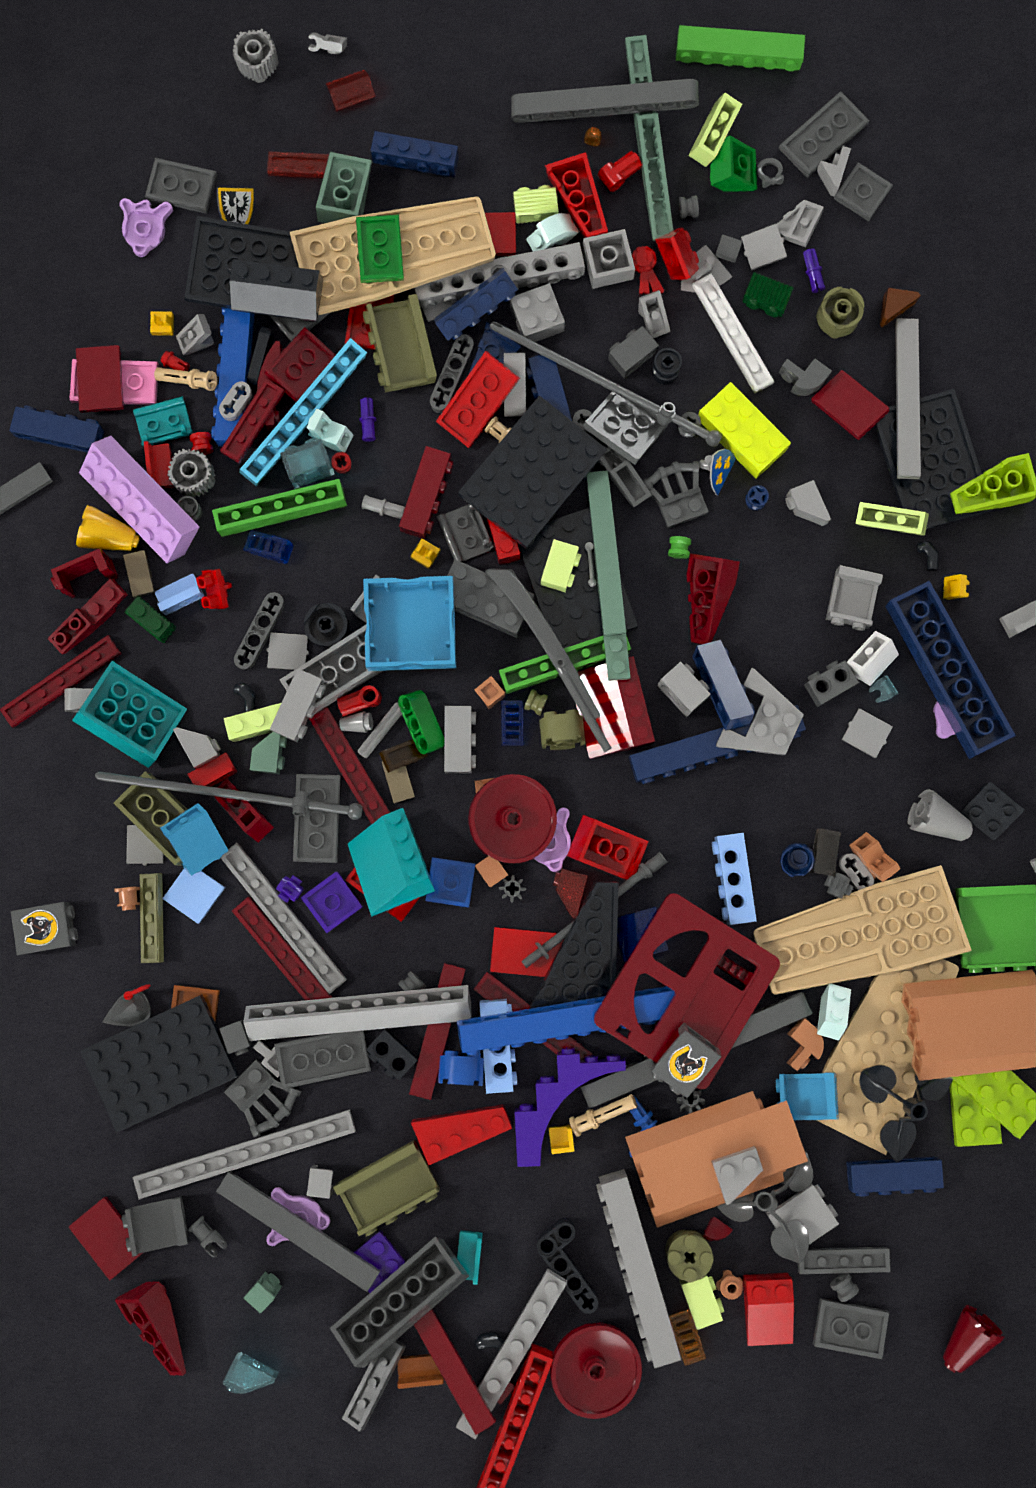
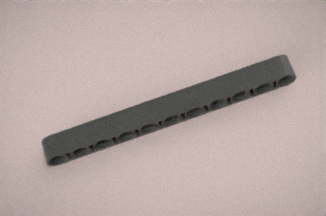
M804 992L797 993L754 1011L732 1048L811 1015L812 1011ZM645 1057L626 1065V1071L607 1073L582 1084L580 1088L588 1107L597 1106L656 1081L657 1079L651 1074L650 1062L652 1060Z

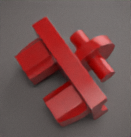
M221 569L202 570V575L196 578L199 588L206 589L207 596L201 599L202 607L210 609L228 608L226 589L232 588V583H225Z

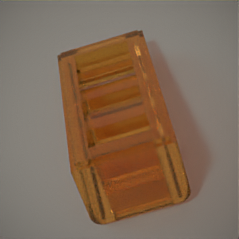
M690 1309L669 1316L684 1365L687 1366L706 1359ZM688 1319V1324L676 1327V1323ZM692 1329L691 1333L679 1336V1333ZM695 1338L696 1342L690 1343L685 1346L682 1345L683 1342ZM697 1348H698V1351H695V1352H692V1353H689V1354H685V1352H688V1351H691V1350H694V1349H697Z

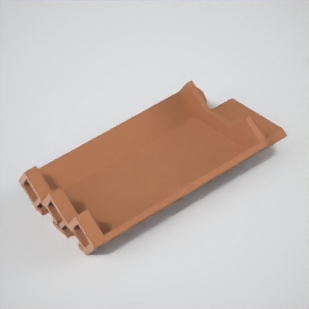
M1033 970L904 984L901 1001L909 1015L906 1033L914 1046L912 1067L920 1081L1036 1067V975Z
M753 1091L625 1137L657 1228L725 1203L711 1162L712 1160L755 1146L763 1171L735 1199L784 1182L783 1172H786V1169L808 1161L787 1101L764 1109L761 1099H756Z

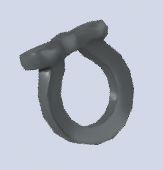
M774 158L762 160L757 168V174L762 179V187L766 188L774 184H783L784 176L782 175L783 166L781 162ZM771 164L777 167L778 173L776 177L769 178L763 174L762 168L765 165Z

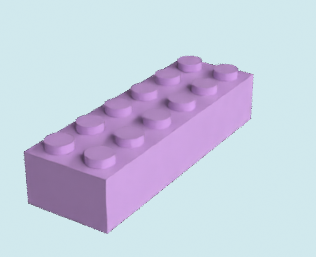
M112 436L92 443L79 473L166 563L185 555L199 526Z

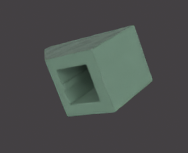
M272 732L252 748L250 770L259 773L280 774V769L283 770L285 763L282 749L286 748L287 738Z
M265 1271L247 1292L244 1299L261 1314L282 1288L279 1284L280 1280L274 1274H268Z

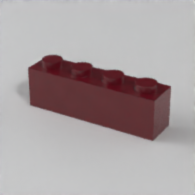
M428 446L425 447L399 524L401 532L422 539L426 538L427 533H431L434 524L431 521L433 514H437L440 507V501H438L440 493L444 494L446 490L447 473L451 474L454 462L451 461L450 453Z

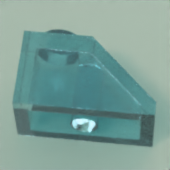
M238 1352L222 1384L227 1386L226 1388L232 1393L245 1394L273 1384L279 1372Z

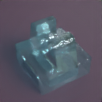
M887 675L877 680L869 688L870 693L874 690H880L881 696L876 699L878 703L887 701L898 694V691Z

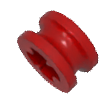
M338 452L332 457L331 463L337 473L343 474L351 469V460L346 453ZM341 458H344L346 465L344 467L342 465L341 468L338 467L339 465L336 461L338 459L341 461Z

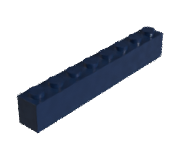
M753 718L749 725L730 730L745 737ZM803 719L793 739L801 737L800 733L806 730ZM722 727L636 753L628 758L636 782L641 781L643 785L655 781L654 777L662 775L663 778L676 775L675 771L682 768L686 772L696 769V764L702 762L706 766L718 762L717 758L725 756L726 759L738 756V751L742 750L716 747V743L724 728Z

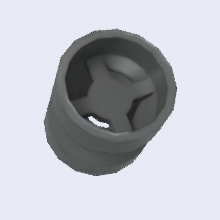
M184 496L178 501L177 504L194 522L201 518L202 508L193 497Z

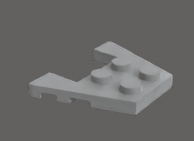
M751 668L744 686L746 689L763 696V699L746 736L744 737L731 730L725 731L723 728L716 747L786 755L804 714L762 675Z

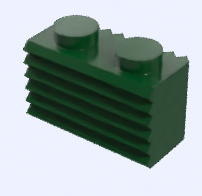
M754 272L742 302L746 303V306L750 309L756 310L759 308L766 311V314L771 317H782L793 287Z
M137 597L125 611L129 617L162 643L176 630V626L141 597Z

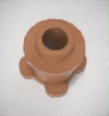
M140 887L115 889V892H119V904H117V907L122 906V911L135 910L136 905H140V902H137V891L140 890Z
M724 1270L722 1278L716 1282V1288L721 1291L725 1298L736 1299L743 1291V1281L740 1277H735L730 1270ZM734 1284L732 1289H728L729 1285Z

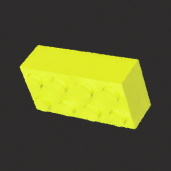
M731 382L699 411L698 416L700 417L701 424L708 431L718 430L722 434L720 443L734 454L736 459L755 479L784 454L791 444Z

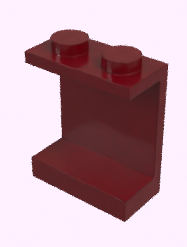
M101 549L94 550L51 569L53 575L51 581L55 589H59L62 594H66L71 598L76 596L69 581L96 569H99L108 579L115 580L119 578L112 559Z

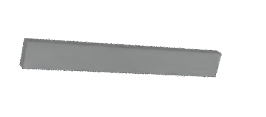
M897 318L896 320L897 479H920L918 319Z
M239 843L234 844L228 849V852L222 855L221 859L329 994L332 993L347 978L287 903L278 897L279 893Z

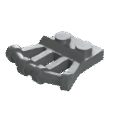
M675 461L671 463V466L657 468V471L652 476L643 480L652 494V498L658 503L667 528L708 514L709 511L699 488V461H693V463H678ZM681 471L692 472V489H687ZM668 475H675L682 493L673 494L667 478ZM661 480L668 498L663 499L653 488V485Z
M258 1059L224 1092L245 1113L254 1138L261 1136V1133L269 1129L277 1128L281 1124L280 1121L292 1113L291 1109L296 1097L301 1094V1090L296 1087L283 1089L288 1092L284 1103L270 1089L272 1085L282 1089L281 1081L263 1066ZM263 1094L279 1108L274 1115L258 1100ZM254 1105L267 1118V1121L257 1125L250 1107Z

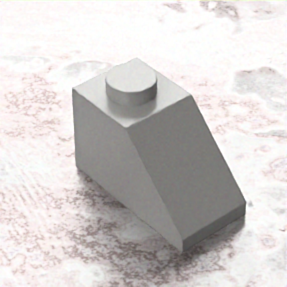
M814 480L795 487L787 493L786 504L790 510H793L796 516L821 526L827 525L831 520Z
M177 727L173 729L194 768L197 769L220 756L219 751L221 747L215 738L211 739L207 735Z

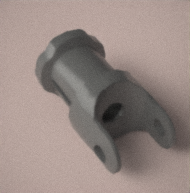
M202 1215L188 1228V1231L193 1232L201 1241L200 1245L210 1256L216 1257L218 1252L212 1246V1242H216L223 1249L227 1248V1242L216 1229H211L204 1221L205 1218Z

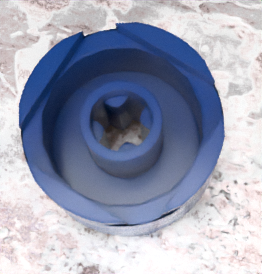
M445 1051L444 1055H440L438 1083L442 1084L443 1079H448L447 1084L473 1086L474 1081H478V1086H483L484 1058H481V1053L467 1054L466 1057L458 1056L457 1051Z

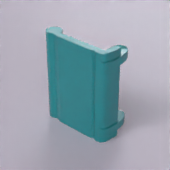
M183 396L133 410L143 448L144 441H149L151 445L193 434Z

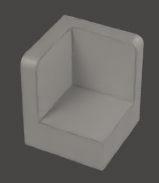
M312 1165L309 1174L307 1196L329 1199L333 1191V1185H331L333 1171L317 1168L318 1165Z

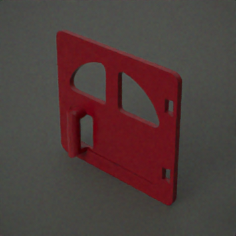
M671 893L665 897L596 1011L594 1023L599 1028L657 1063L679 1036L678 1028L684 1022L720 1050L721 1058L696 1087L698 1089H706L778 971L780 961L778 957L680 895ZM692 930L706 932L708 940L685 977H681L653 958L655 949L674 935ZM730 949L756 966L754 973L724 956L725 951ZM716 967L720 968L745 984L746 987L744 990H739L715 975L714 969ZM642 973L650 975L675 993L651 1033H645L641 1029L634 1009L635 986L639 975ZM620 1024L630 1030L627 1037L616 1031Z

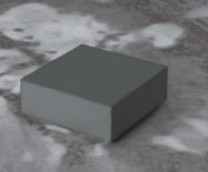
M722 234L715 257L735 263L742 241Z

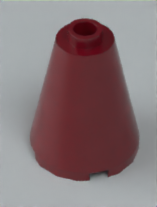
M965 1305L943 1355L945 1366L954 1373L956 1371L962 1373L1004 1339V1336H1001L1002 1330L985 1314L982 1316L976 1314L977 1309L970 1305Z

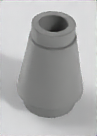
M363 711L340 718L341 731L367 733L368 730L373 729L372 714Z

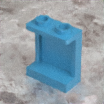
M198 803L160 828L182 861L183 868L191 876L202 871L204 867L214 860L220 859L223 854L229 851L207 811Z
M836 1073L779 1074V1079H776V1091L780 1093L781 1102L787 1101L793 1120H839Z

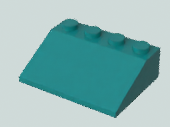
M111 661L72 721L149 768L156 761L187 708Z
M403 808L383 815L348 843L371 916L435 891L410 821Z

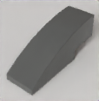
M608 446L606 447V453L598 463L604 471L608 470L610 480L634 508L652 494L630 461Z

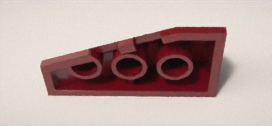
M690 553L687 582L690 583L691 592L688 595V602H691L692 614L689 616L691 642L698 644L712 642L735 587L739 561Z
M159 1281L145 1282L117 1297L115 1301L130 1325L134 1322L142 1332L139 1336L143 1341L146 1340L149 1344L153 1345L155 1348L153 1354L170 1375L183 1376L186 1373L166 1288Z

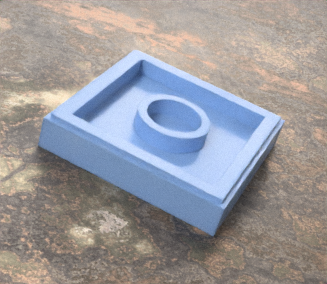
M183 869L163 899L200 924L226 887L203 871L191 876Z

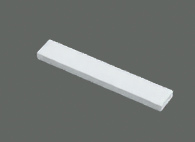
M712 273L694 282L692 287L754 394L774 383L773 378Z

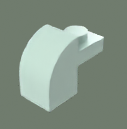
M559 213L536 225L538 229L526 240L532 251L552 248L555 244L565 245L579 231L569 214Z
M318 409L315 410L313 416L309 419L307 429L310 431L308 434L310 437L330 449L346 452L354 436L346 426L331 421L324 411Z

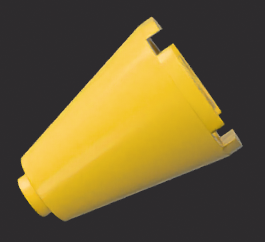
M86 506L82 516L83 521L78 530L77 547L132 551L133 547L137 548L140 535H136L137 532L132 527L93 506Z

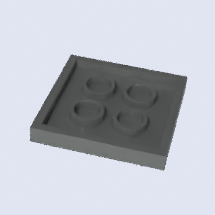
M612 391L586 420L583 428L636 465L668 425H660L657 422L656 413Z

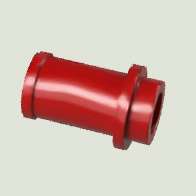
M166 351L161 358L163 366L170 367L173 370L188 371L190 367L189 363L176 357L172 351Z

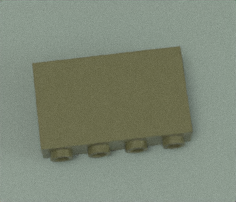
M417 294L409 295L406 301L373 307L371 303L366 304L363 318L365 324H369L371 332H368L369 343L374 345L375 348L373 359L375 366L379 365L380 373H378V380L380 386H384L385 392L435 383L437 377Z
M415 1140L337 1182L333 1187L337 1196L340 1194L358 1229V1236L362 1234L369 1236L378 1230L377 1226L385 1223L388 1225L398 1219V1214L402 1212L408 1214L418 1208L416 1204L425 1201V1203L432 1201L437 1197L436 1193L440 1189Z

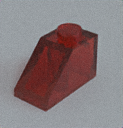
M561 869L560 873L556 872L553 885L557 886L556 892L571 918H576L587 875Z

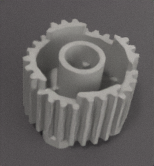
M263 29L257 30V32L255 30L252 32L248 30V33L239 32L240 35H236L237 39L234 38L235 45H233V55L237 67L244 77L252 78V80L258 83L264 82L267 76H271V73H274V70L277 69L276 66H278V55L273 40H271L270 34H267L266 31L263 32Z
M182 449V451H178V454L174 453L175 456L172 458L173 461H170L171 466H168L170 470H168L167 475L180 493H183L185 496L196 497V495H204V492H208V488L211 489L216 481L214 478L215 470L203 453L196 452L194 449L192 451L190 449Z

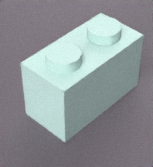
M834 984L827 986L821 996L818 1035L835 1040L841 1038L848 1025L851 989Z

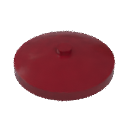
M502 775L488 781L476 793L469 809V828L475 843L486 855L505 863H522L537 857L547 848L556 830L557 813L551 795L539 782L524 775Z
M588 1323L570 1331L557 1345L550 1367L551 1383L562 1405L570 1412L590 1419L605 1418L622 1410L636 1394L642 1375L641 1359L632 1340L619 1328L606 1323Z

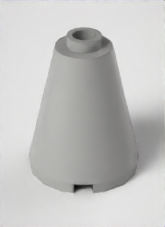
M931 789L923 791L918 796L921 798L919 803H913L908 815V824L911 825L910 829L958 841H963L971 836L973 832L972 822Z

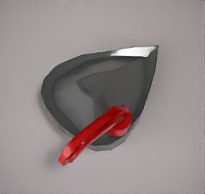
M150 984L126 991L115 1002L102 1023L134 1026L149 1019L151 1007L149 1000L142 991L148 989Z

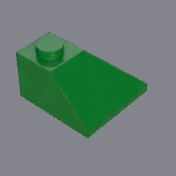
M732 136L726 137L716 158L710 165L711 185L724 192L757 190L756 150Z

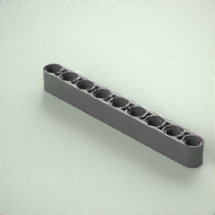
M681 79L515 94L511 97L512 120L523 123L694 108L699 104L698 81L695 79Z

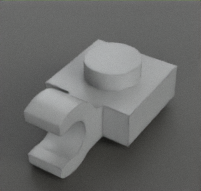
M311 33L309 35L310 39H314L317 42V45L309 46V50L313 52L321 48L328 50V53L340 54L347 47V38L328 34L322 36L318 33Z
M259 1040L253 1048L265 1057L261 1064L276 1077H279L275 1046L271 1050Z

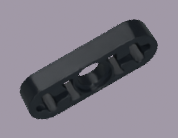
M262 326L247 376V384L249 386L257 388L262 365L273 343L274 329Z

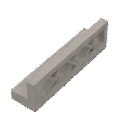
M1036 600L999 619L1009 638L1036 625Z

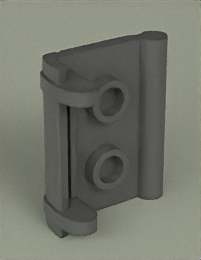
M470 504L437 516L454 560L464 562L494 549L492 539L489 537L480 512Z

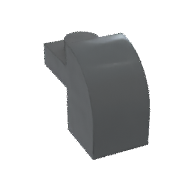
M787 359L779 371L781 377L786 382L794 384L791 392L799 396H808L817 392L832 372V370L817 359H814L805 371Z

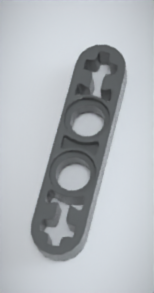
M463 334L455 340L430 397L431 408L436 413H442L453 398L473 353L474 343L469 335ZM466 341L469 347L464 348L462 356L460 355V343L463 344ZM457 359L462 362V366L459 369H453L450 363ZM447 378L454 381V385L448 389L442 386L443 380ZM441 392H443L444 405L441 404L439 407H437L435 400L439 401L441 398Z
M276 592L267 594L234 656V663L241 670H249L255 665L270 636V632H272L285 606V601L280 594ZM278 598L279 606L275 605L271 610L275 615L272 616L270 613L265 612V608L269 611L272 606L269 601ZM263 616L270 618V624L265 628L259 626V619ZM253 635L260 637V644L256 647L249 645V638ZM247 647L251 651H255L254 655L249 652L247 658L250 662L248 664L244 663L242 666V662L239 659L240 657H245L248 653L244 648Z

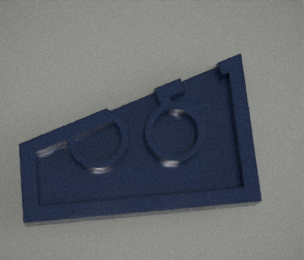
M487 322L470 372L485 351H488L504 364V353H519L521 346L513 340L493 331Z

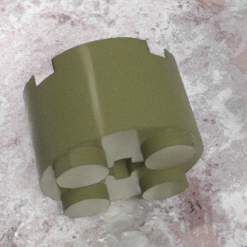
M836 287L831 289L825 295L816 314L820 328L834 339L851 334L863 316L864 300L852 288Z
M568 710L566 714H557L554 711L544 713V718L539 720L543 749H546L547 745L550 746V750H566L575 748V743L580 742V746L586 743L583 716L579 715V710Z
M682 1229L676 1231L667 1240L665 1248L666 1261L672 1273L679 1279L690 1283L703 1278L710 1271L713 1263L712 1250L707 1240L696 1230ZM685 1253H692L693 1256L691 1258L685 1257Z

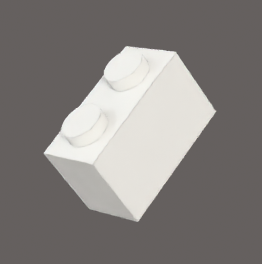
M875 631L847 661V664L857 679L871 686L899 653L892 639Z

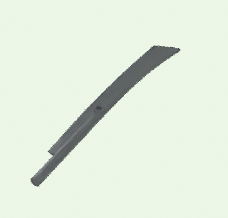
M487 569L486 573L504 592L537 637L603 751L607 752L612 747L595 720L601 716L563 646L530 594L512 569Z

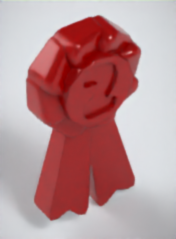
M648 246L637 247L632 253L635 270L640 273L639 295L650 293L649 284L652 292L659 290L661 293H664V289L653 271L657 263L655 251Z

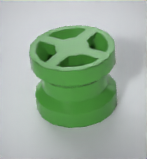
M682 536L670 537L671 549L668 550V556L673 558H689L688 546L691 544V539Z

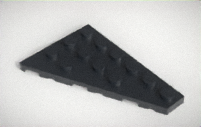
M617 881L594 882L529 1009L607 995L616 980Z

